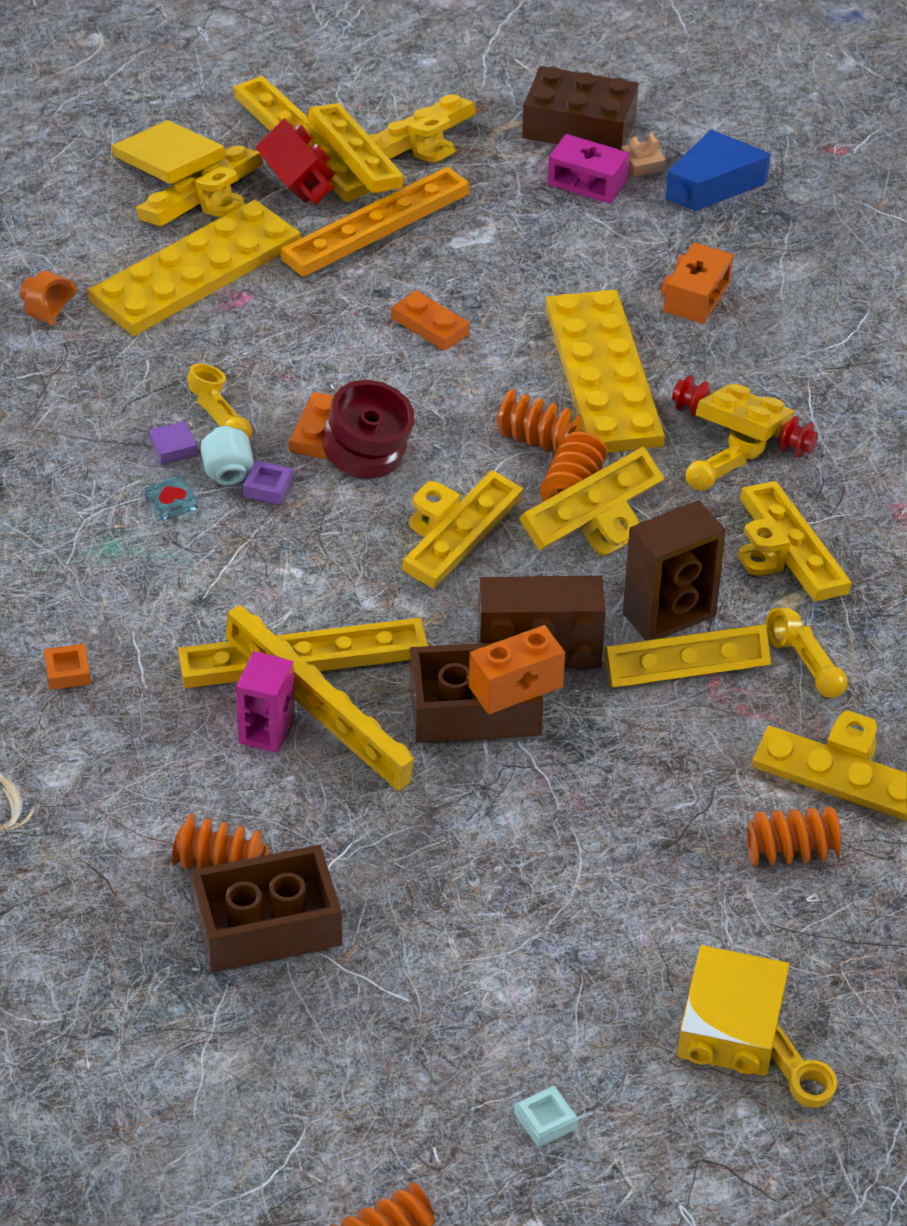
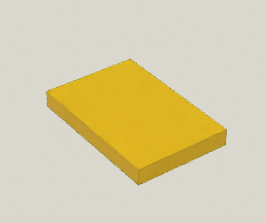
M169 120L111 145L114 157L169 184L220 162L227 157L225 146Z

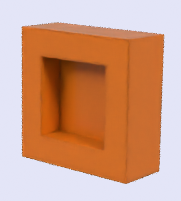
M85 644L44 649L49 690L91 684Z

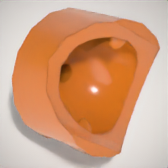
M43 270L35 277L26 278L20 289V297L24 300L25 312L29 316L50 326H54L55 317L65 304L76 295V286L71 280L49 270Z

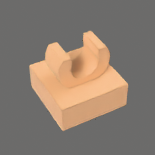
M653 133L648 135V141L639 142L637 137H632L630 145L621 147L622 151L629 153L628 170L633 177L666 170V159L660 151L659 142Z

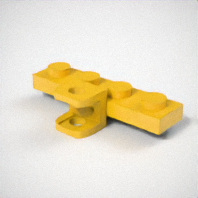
M456 94L446 95L440 98V102L430 107L420 108L414 112V115L402 121L392 122L388 125L387 129L377 134H371L369 137L389 159L412 148L415 158L427 162H438L455 153L454 144L444 139L443 131L476 115L475 103Z
M241 145L228 148L226 150L227 157L224 160L174 182L172 186L162 192L151 194L147 201L135 207L139 220L162 227L198 204H201L203 213L217 217H223L245 205L244 199L241 195L232 192L231 184L264 165L261 154L258 151L247 149Z
M643 446L524 512L519 517V520L539 551L581 529L591 547L599 555L605 557L627 544L630 527L639 523L627 502L657 486L665 478ZM621 521H623V522L625 523L626 530H625L624 526L622 525ZM602 535L605 537V539H606L609 543H607V542H605V541L603 540Z
M491 470L460 501V494L441 483L428 481L413 496L412 504L417 511L409 519V526L416 533L423 536L424 539L403 559L401 570L430 588L435 589L522 499L524 488ZM435 495L440 500L438 502H430L426 497ZM429 517V522L425 523L422 519Z
M777 481L743 487L740 501L754 521L747 523L743 532L751 543L740 547L737 557L748 573L755 576H763L782 572L786 563L814 602L849 594L852 584L851 580ZM759 557L764 562H755L751 558Z
M844 711L835 721L828 737L827 745L770 725L767 726L753 758V768L907 821V773L872 761L876 750L877 723L874 719L852 711ZM851 725H859L863 731L852 728Z

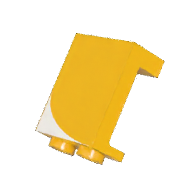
M700 945L681 1024L677 1056L700 1065L710 1064L734 1069L743 1074L766 1076L769 1070L771 1052L780 1009L783 1004L790 963Z

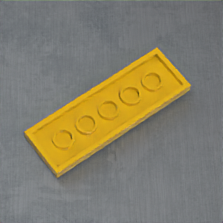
M254 199L87 289L88 301L132 336H135L280 256L282 247L301 239V232Z
M617 289L547 296L545 309L577 415H582V432L591 433L599 437L605 443L608 453L637 450L643 446L646 449L664 447L665 434Z

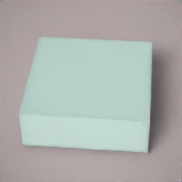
M555 1085L514 1104L515 1116L537 1147H541L578 1129L579 1119Z

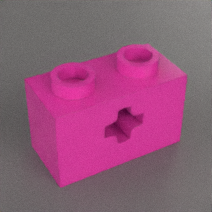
M565 134L549 156L548 185L611 204L628 181L629 153Z
M253 651L236 685L238 741L240 744L275 753L279 752L295 719L293 661Z

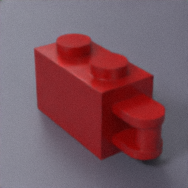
M283 118L255 148L288 189L305 203L311 200L314 204L318 205L329 192L335 189L329 181L336 174L327 164L331 158L317 143L312 146L310 142L314 137L303 125L299 123L295 127Z

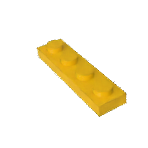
M340 103L309 107L307 119L371 193H383L387 190L403 187L404 175Z
M766 624L604 646L608 683L611 688L771 665Z

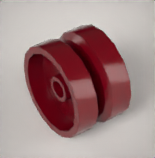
M372 380L349 382L339 388L333 397L329 409V418L324 427L322 448L328 460L339 470L354 477L372 479L387 476L399 467L404 458L407 441L414 426V409L407 397L398 389L388 384Z

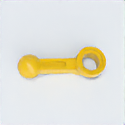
M193 364L189 369L187 382L189 383V389L198 395L197 403L205 408L219 426H230L246 433L250 440L253 434L251 423L246 418L238 416L220 394L226 381L225 374L211 365Z
M731 429L728 437V444L730 446L706 461L698 460L688 466L685 474L688 485L697 491L710 489L716 479L737 467L745 466L747 459H755L764 452L767 440L763 442Z
M789 607L771 609L765 622L770 644L775 648L792 646L815 678L817 691L826 698L841 696L848 686L847 675L841 668L834 666L814 637L810 625L803 626L800 615Z
M778 1019L771 1057L787 1078L791 1095L804 1107L817 1108L825 1106L832 1100L837 1088L836 1074L824 1062L818 1060L804 1061L780 1027ZM803 1080H815L821 1084L824 1092L818 1095L809 1094L802 1089L800 1082Z

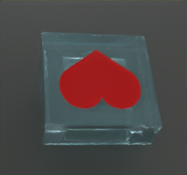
M180 475L145 488L146 500L162 521L198 508L196 496Z

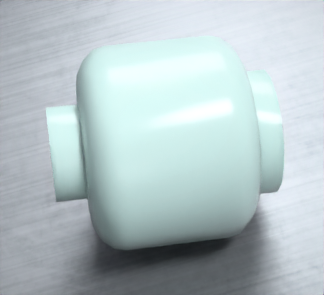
M219 426L202 440L200 447L204 470L209 478L221 485L227 486L242 482L250 473L254 460L250 440L246 433L230 426Z

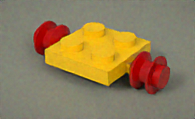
M688 375L684 380L680 379L674 387L672 400L675 401V409L678 411L688 406L693 417L699 416L763 442L775 435V437L779 438L781 451L786 452L790 447L796 449L797 458H801L805 453L810 454L816 445L818 432L814 431V423L809 422L805 427L800 426L799 417L794 416L795 410L784 407V402L779 399L758 397L751 394L749 388L739 384L726 385L711 394L709 383L703 381L699 386L694 385V377L692 375Z

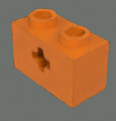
M693 242L687 253L679 256L673 274L667 275L663 281L661 295L665 296L664 312L704 324L731 283L734 254Z
M546 625L471 651L469 688L488 715L562 688L565 651Z

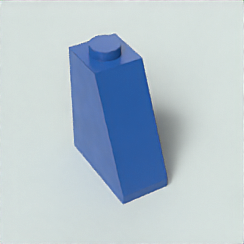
M710 129L668 170L665 199L693 211H698L763 186L768 181L771 154Z

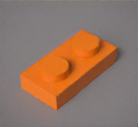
M417 290L391 307L392 319L444 351L470 334V322Z
M312 392L289 440L290 452L322 459L327 458L322 448V435L326 421L329 418V409L334 396Z

